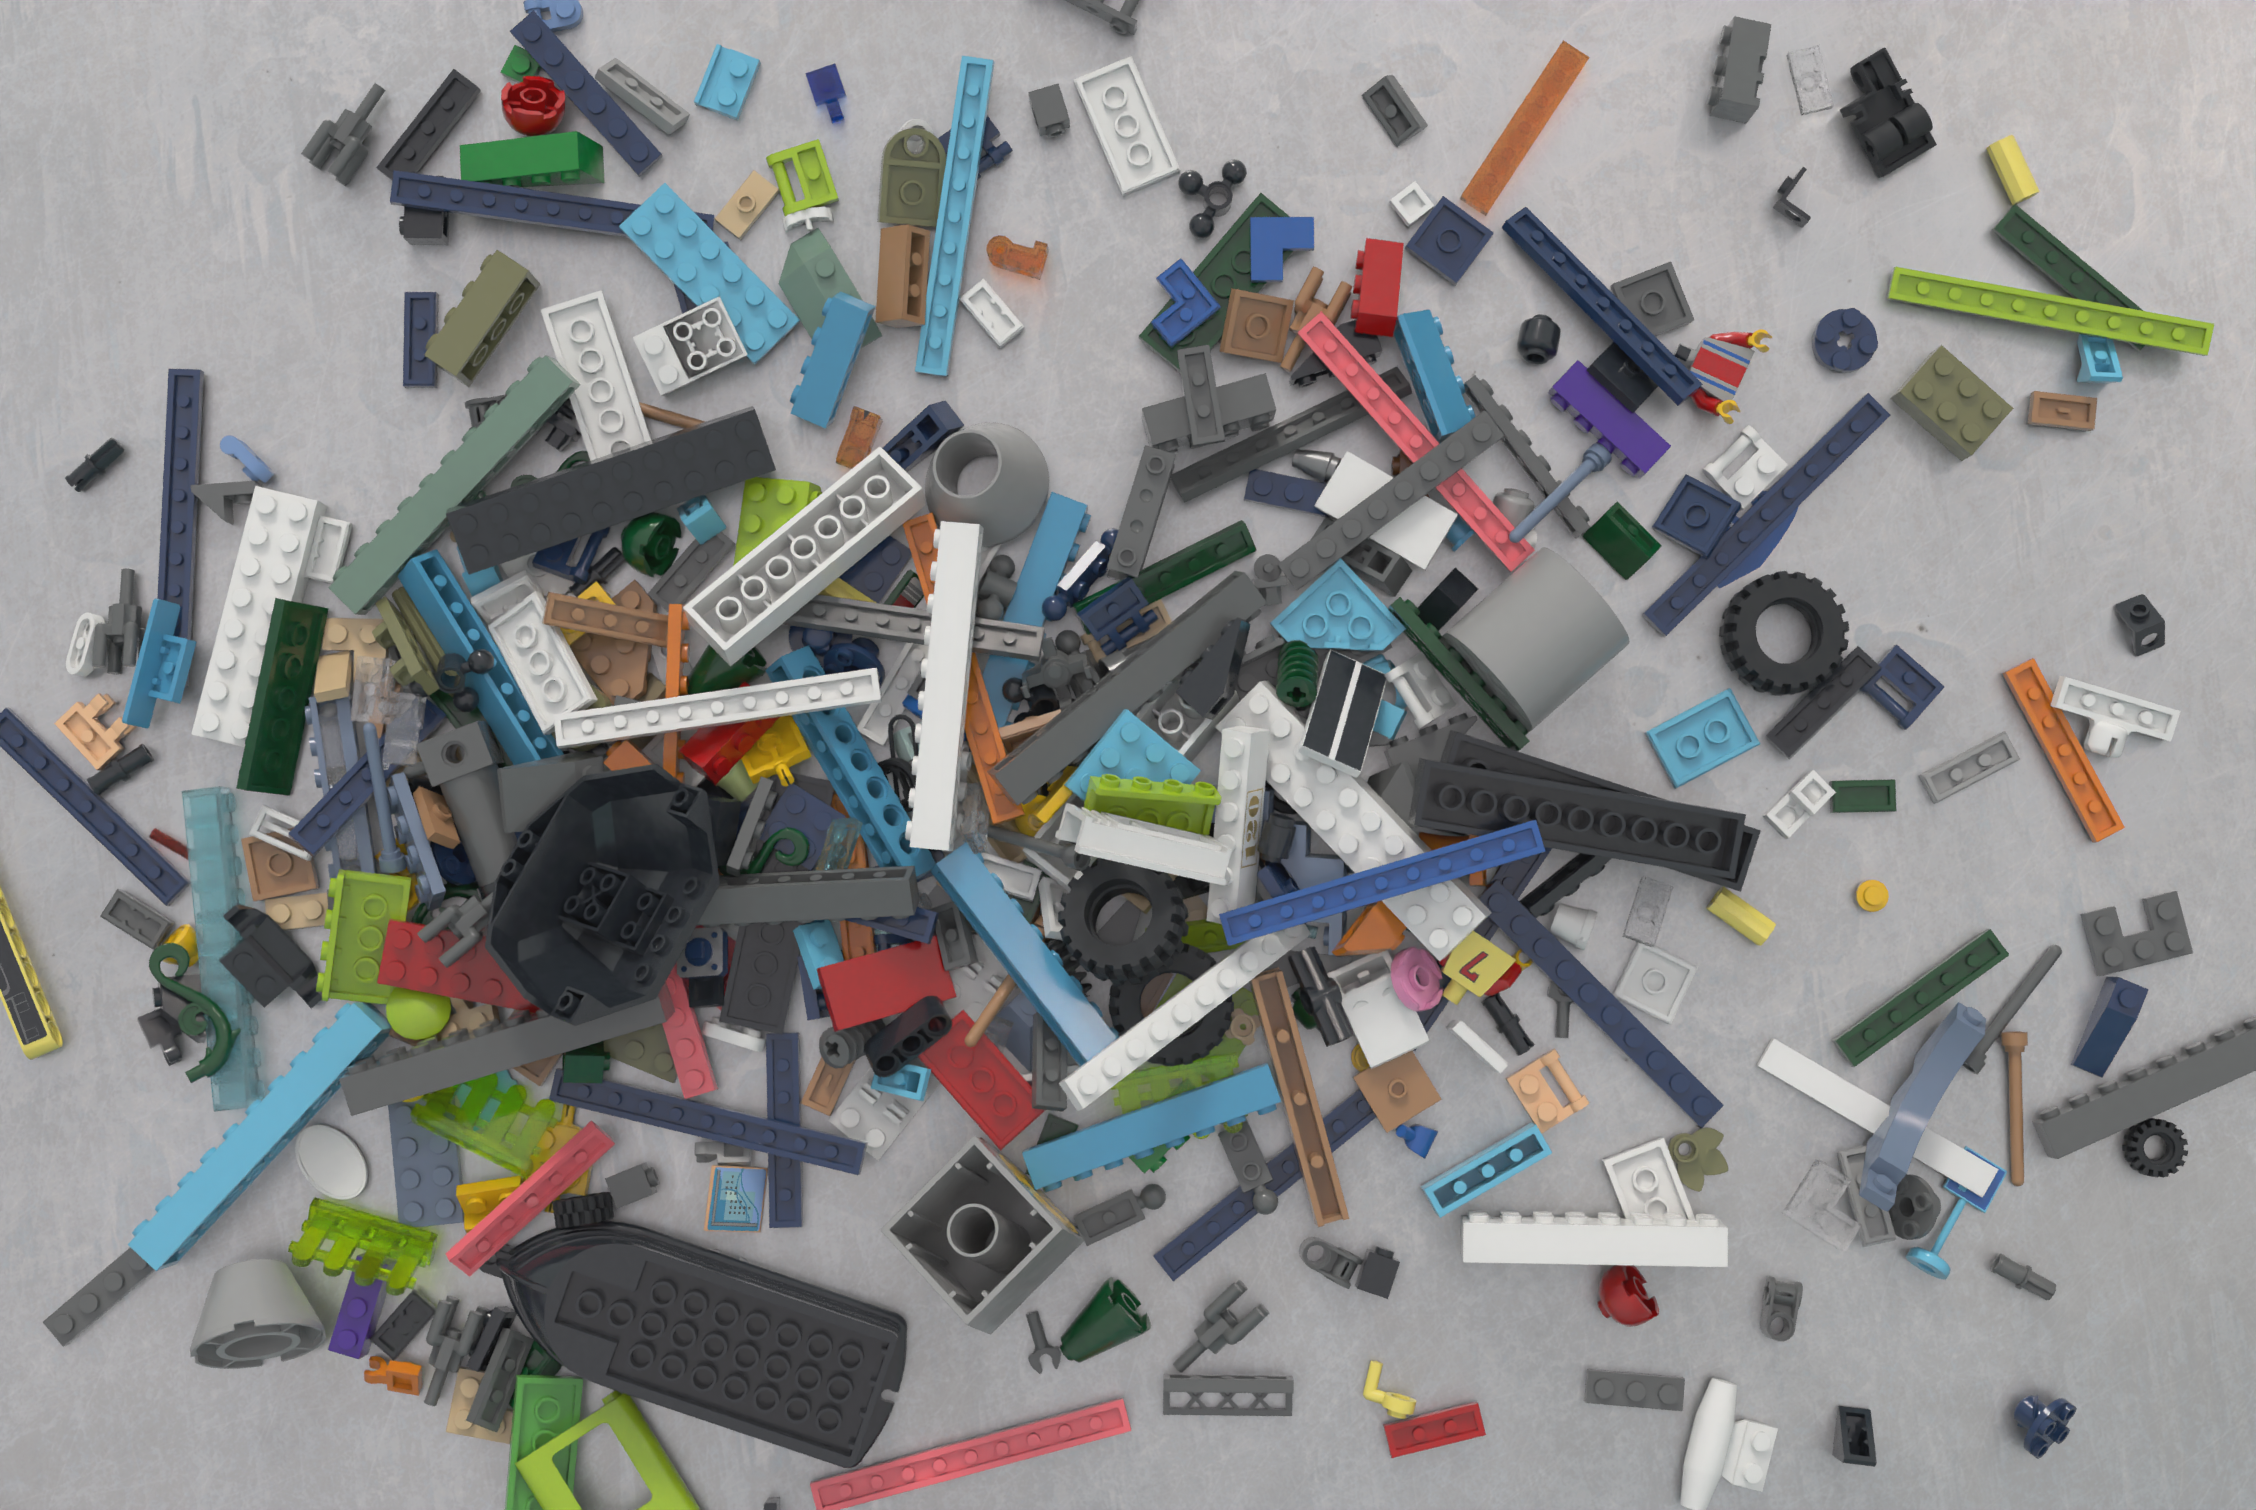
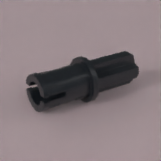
M110 438L91 456L87 454L84 457L85 461L70 475L65 477L66 481L71 487L75 485L74 489L77 492H81L99 474L104 475L106 473L105 469L124 452V447L118 440Z
M612 547L597 563L590 566L588 570L589 578L586 584L574 583L569 587V590L578 597L596 581L599 584L604 583L606 585L608 583L606 579L626 561L623 553L618 548Z

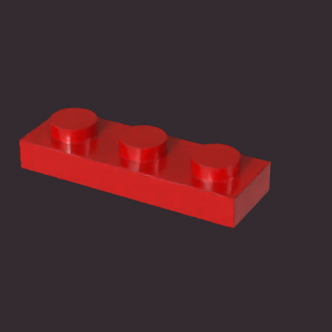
M1477 1401L1383 1424L1391 1458L1486 1435Z

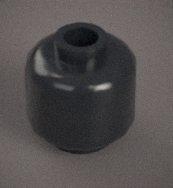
M1539 314L1533 318L1526 319L1520 326L1517 342L1518 352L1525 361L1532 364H1544L1548 360L1553 359L1558 352L1561 336L1560 327L1547 315Z

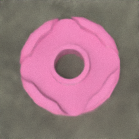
M1415 947L1403 949L1395 955L1391 963V979L1398 998L1407 1008L1413 1011L1432 1009L1439 1003L1443 994V987L1440 988L1439 980L1442 979V973L1436 960L1428 951ZM1416 974L1419 978L1420 984L1417 982Z

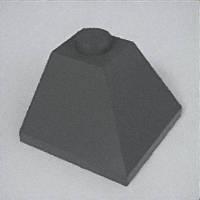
M1404 761L1369 776L1368 785L1410 828L1418 826L1408 822L1415 786V779L1408 762Z

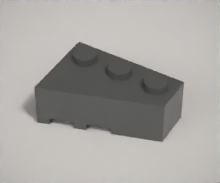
M1734 16L1728 26H1723L1719 44L1724 45L1722 56H1717L1713 74L1718 75L1716 87L1711 86L1707 98V105H1711L1709 116L1746 124L1759 108L1760 98H1756L1759 84L1762 85L1764 73L1761 72L1763 62L1767 57L1772 24Z

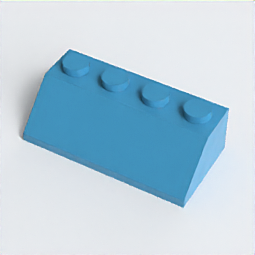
M1430 309L1404 313L1397 316L1394 337L1430 433L1441 443L1476 416L1472 406H1466L1462 394L1465 393V387L1460 375H1454L1451 367L1454 364L1453 354L1450 347H1444L1440 335L1443 334V328L1437 316L1433 317Z

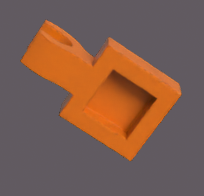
M370 1357V1368L378 1370H365V1382L370 1384H387L388 1391L419 1396L423 1386L421 1365L390 1360L387 1365L386 1361L381 1357Z

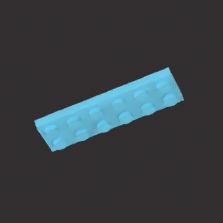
M666 183L661 185L619 226L620 230L696 307L720 296L748 354L746 357L754 365L800 322V319Z

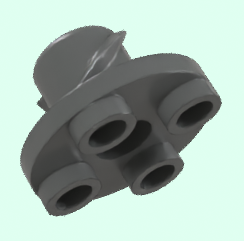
M1906 1174L1897 1185L1895 1204L1889 1210L1895 1235L1906 1240L1920 1239L1926 1236L1934 1227L1940 1214L1941 1202L1931 1186L1923 1178L1913 1174Z

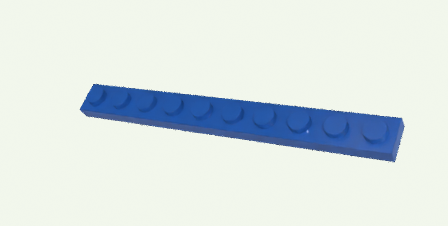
M1533 820L1221 913L1219 916L1227 944L1231 946L1546 851L1537 822Z

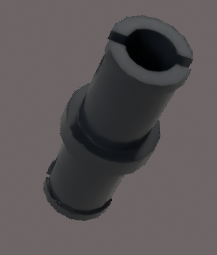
M142 743L120 759L117 757L110 761L111 765L94 776L87 778V781L93 791L100 796L120 781L126 782L131 779V774L146 764L153 762L154 758L148 748Z
M1500 993L1488 996L1481 1002L1497 1023L1496 1029L1499 1033L1505 1035L1516 1051L1517 1056L1524 1054L1535 1045L1519 1024L1521 1019L1517 1014L1511 1012L1500 996Z

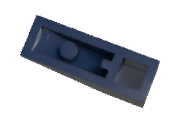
M946 400L930 404L882 449L908 472L935 452L947 437L959 431L965 425Z
M2107 976L2071 1065L2103 1078L2136 1022L2149 989L2120 977Z

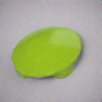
M396 987L389 995L386 1005L387 1020L393 1030L402 1037L412 1040H426L435 1037L447 1024L452 1010L450 997Z

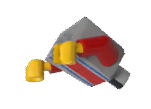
M1759 329L1754 333L1734 331L1712 334L1710 337H1705L1699 343L1696 350L1681 343L1678 345L1674 356L1703 384L1690 397L1698 409L1715 416L1721 415L1727 424L1734 422L1733 418L1727 413L1731 410L1741 412L1733 398L1755 352L1751 348L1754 346L1762 353L1770 349L1767 345L1760 344L1763 338H1772L1766 330Z

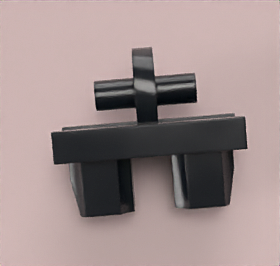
M570 398L546 421L554 426L545 441L560 452L572 439L577 442L582 435L576 428L561 419L565 416L572 421L576 417L574 410L569 408L571 405Z

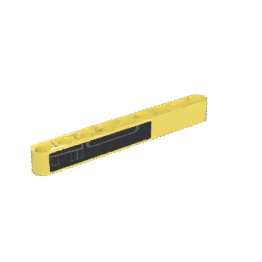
M0 887V998L23 1053L28 1059L33 1060L62 1047L63 1039Z

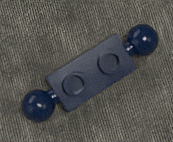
M1110 528L1104 531L1100 542L1096 540L1057 584L1059 594L1057 596H1049L1043 601L1042 613L1048 620L1058 621L1062 619L1067 612V606L1072 608V604L1085 598L1091 585L1098 577L1105 575L1108 570L1109 554L1112 553L1119 529Z

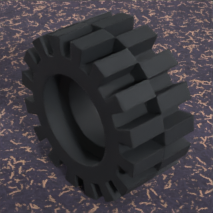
M2149 1118L2138 1123L2136 1126L2129 1127L2130 1134H2125L2123 1138L2127 1140V1144L2122 1145V1151H2127V1155L2124 1156L2125 1160L2131 1162L2130 1167L2133 1170H2137L2143 1175L2164 1178L2168 1177L2169 1173L2175 1174L2179 1171L2176 1167L2183 1166L2185 1163L2182 1160L2183 1155L2188 1156V1150H2184V1145H2188L2187 1139H2182L2181 1136L2184 1135L2182 1130L2176 1129L2177 1125L2172 1122ZM2153 1135L2160 1136L2166 1143V1152L2158 1160L2149 1159L2144 1152L2146 1140Z
M610 1192L593 1193L586 1196H574L552 1201L556 1228L591 1224L614 1218Z

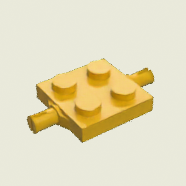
M788 715L781 716L741 759L753 784L758 783L761 776L768 778L777 774L781 785L789 786L785 776L790 784L794 782V777L789 768L812 757L793 717Z
M563 1104L560 1122L533 1121L523 1182L583 1129L573 1124L575 1106ZM592 1166L553 1201L560 1200V1196L567 1193L586 1196L588 1194ZM552 1202L545 1208L544 1212L554 1213Z

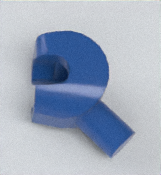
M1401 1124L1396 1128V1135L1403 1138L1406 1146L1424 1159L1439 1132L1419 1124H1413L1410 1127Z

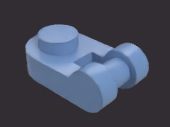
M525 0L523 2L525 13L530 14L534 10L541 19V12L550 11L551 19L543 20V22L552 32L577 27L583 19V8L578 0Z
M231 435L222 438L220 441L222 452L235 459H239L245 465L242 471L252 481L258 482L261 480L266 483L274 475V472L246 443Z

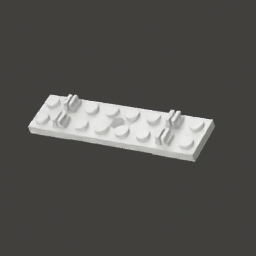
M978 934L973 939L978 962L949 971L957 997L942 1002L951 1020L964 1009L972 1020L976 1022L1008 975V972ZM1018 985L1015 986V988L1013 989V991L1011 992V994H1012V993L1014 992V990L1018 987ZM918 1057L908 1063L927 1068ZM870 1067L828 1121L849 1138L868 1142L866 1152L876 1160H879L940 1084L939 1080L932 1073H930L924 1101H919L871 1089L874 1072Z

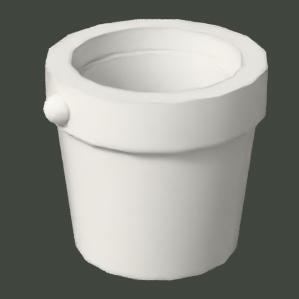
M1560 903L1550 933L1575 945V948L1584 951L1598 912Z

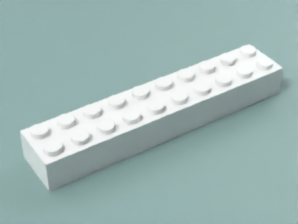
M1268 680L1260 681L1215 726L1221 733L1224 728L1240 725L1270 730L1266 769L1267 782L1354 873L1432 851L1360 775L1355 778L1298 752L1307 720L1293 706L1279 700L1276 695V688ZM1459 878L1382 900L1439 961L1447 957L1492 913Z

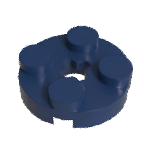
M1855 308L1838 309L1828 313L1817 323L1812 339V350L1818 362L1829 370L1833 369L1841 373H1851L1862 368L1871 360L1878 347L1877 333L1874 325L1868 317ZM1839 333L1851 337V348L1847 349L1845 345L1838 346Z

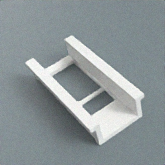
M1066 803L1059 830H1056L1055 837L1058 839L1076 843L1074 850L1080 854L1223 886L1226 883L1224 877L1232 852L1231 848L1209 835L1204 836L1106 812H1101L1100 814L1096 810L1089 811L1084 807L1080 809L1069 803Z

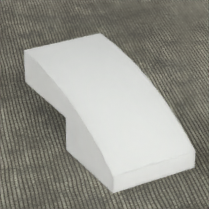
M1811 770L1763 817L1785 839H1788L1836 792L1814 770Z

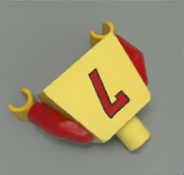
M1473 931L1447 957L1441 961L1437 959L1442 966L1441 971L1452 978L1442 995L1456 1005L1459 1004L1467 990L1478 997H1481L1483 994L1486 996L1495 995L1510 988L1522 971L1532 965V961L1529 959L1522 963L1519 960L1521 950L1510 956Z

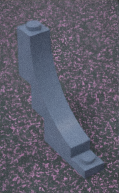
M1265 787L1261 833L1265 820H1269L1270 813H1274V788ZM1216 805L1213 812L1212 823H1215ZM1295 821L1294 827H1296L1290 855L1288 859H1281V863L1290 873L1298 888L1302 890L1348 876V865L1338 855L1311 853V826L1306 821ZM1347 911L1312 921L1329 923V927L1324 928L1323 944L1324 946H1329L1328 955H1334L1332 950L1346 934Z
M1958 1002L1915 1055L1913 1072L1891 1098L1889 1116L1867 1141L1859 1196L1886 1212L1895 1204L1897 1185L1907 1174L1917 1145L1939 1101L1965 1060L1985 1035L1986 1018L1975 1008L1966 1007Z

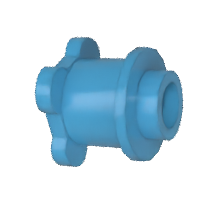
M1458 515L1446 538L1454 545L1451 549L1455 552L1475 532Z

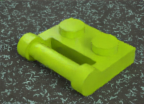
M819 139L770 154L766 157L768 167L773 169L784 203L782 210L785 217L800 210L822 207L839 201ZM790 161L794 163L805 199L797 202L784 165Z

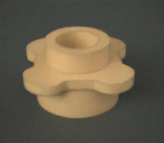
M1236 1008L1231 1014V1025L1229 1030H1226L1225 1035L1229 1039L1237 1038L1241 1040L1244 1045H1251L1255 1041L1254 1034L1256 1028L1261 1026L1259 1016L1247 1015L1242 1009ZM1241 1024L1246 1025L1245 1030L1240 1029Z

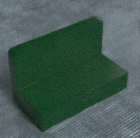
M1618 501L1583 534V538L1625 580H1628L1662 547Z

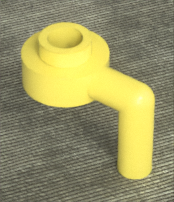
M1371 1360L1363 1397L1366 1400L1382 1404L1384 1408L1388 1409L1387 1414L1392 1417L1406 1419L1407 1414H1414L1417 1402L1415 1399L1399 1393L1384 1392L1377 1389L1383 1363Z

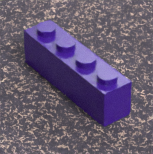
M1577 360L1548 391V394L1552 396L1550 401L1560 411L1564 412L1567 410L1575 418L1573 422L1584 433L1591 432L1598 439L1596 443L1603 445L1610 454L1613 453L1622 461L1620 466L1625 472L1633 477L1637 475L1641 478L1666 453L1671 445L1635 412L1629 411L1586 371L1587 367Z

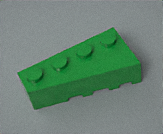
M578 131L460 145L461 180L518 188L605 183L603 146Z

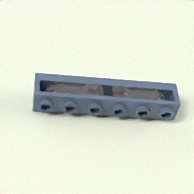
M350 693L348 697L317 703L315 697H309L310 705L305 706L306 721L308 725L313 724L315 736L309 738L312 757H318L319 769H314L315 783L317 788H322L323 797L361 758ZM367 802L325 845L326 851H332L333 864H328L330 879L337 878L339 869L378 874Z

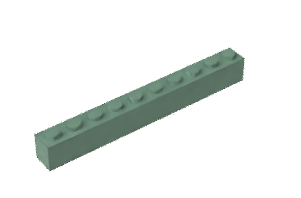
M546 355L543 358H536L528 366L527 371L529 373L521 382L517 380L508 387L505 392L507 397L499 405L496 403L485 412L483 416L485 420L479 427H473L466 432L462 438L464 443L456 451L451 450L442 458L440 462L442 466L435 474H428L419 484L421 489L413 497L409 496L397 507L399 512L391 521L389 519L384 521L375 532L377 536L370 543L366 542L354 553L356 557L348 567L346 565L341 567L332 578L334 582L328 588L355 615H366L375 603L399 580L398 574L410 559L422 555L450 525L446 516L447 509L473 501L581 385L554 358Z

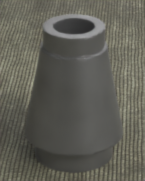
M1297 449L1292 460V467L1298 468V470L1326 483L1331 479L1341 462V458L1336 457L1335 453Z

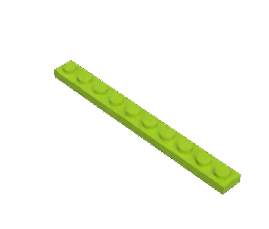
M1901 267L1893 268L1887 299L2201 356L2208 355L2214 329V323Z

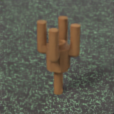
M1314 266L1295 300L1294 312L1296 316L1289 330L1295 333L1296 336L1280 365V368L1290 373L1306 345L1297 333L1321 311L1335 326L1351 295L1352 286L1347 282L1341 281L1329 305L1314 298L1323 281L1322 276L1324 274V271Z

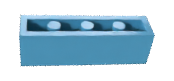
M839 292L833 298L829 297L822 310V315L825 316L822 328L817 327L812 337L811 344L815 346L812 356L806 357L800 373L804 375L801 386L796 385L790 398V402L794 404L790 414L825 429L833 423L876 306L843 292Z

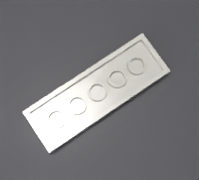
M602 290L540 309L557 362L581 384L569 398L590 461L652 440Z

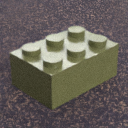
M1942 345L1928 355L1890 398L1961 461L1972 456L2014 409Z

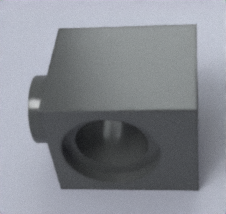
M1059 83L1028 92L1029 102L1040 136L1047 134L1048 137H1055L1065 133V129L1070 127V119Z
M646 1162L605 1178L616 1209L658 1192L656 1186L659 1185L657 1174L653 1167L648 1168Z

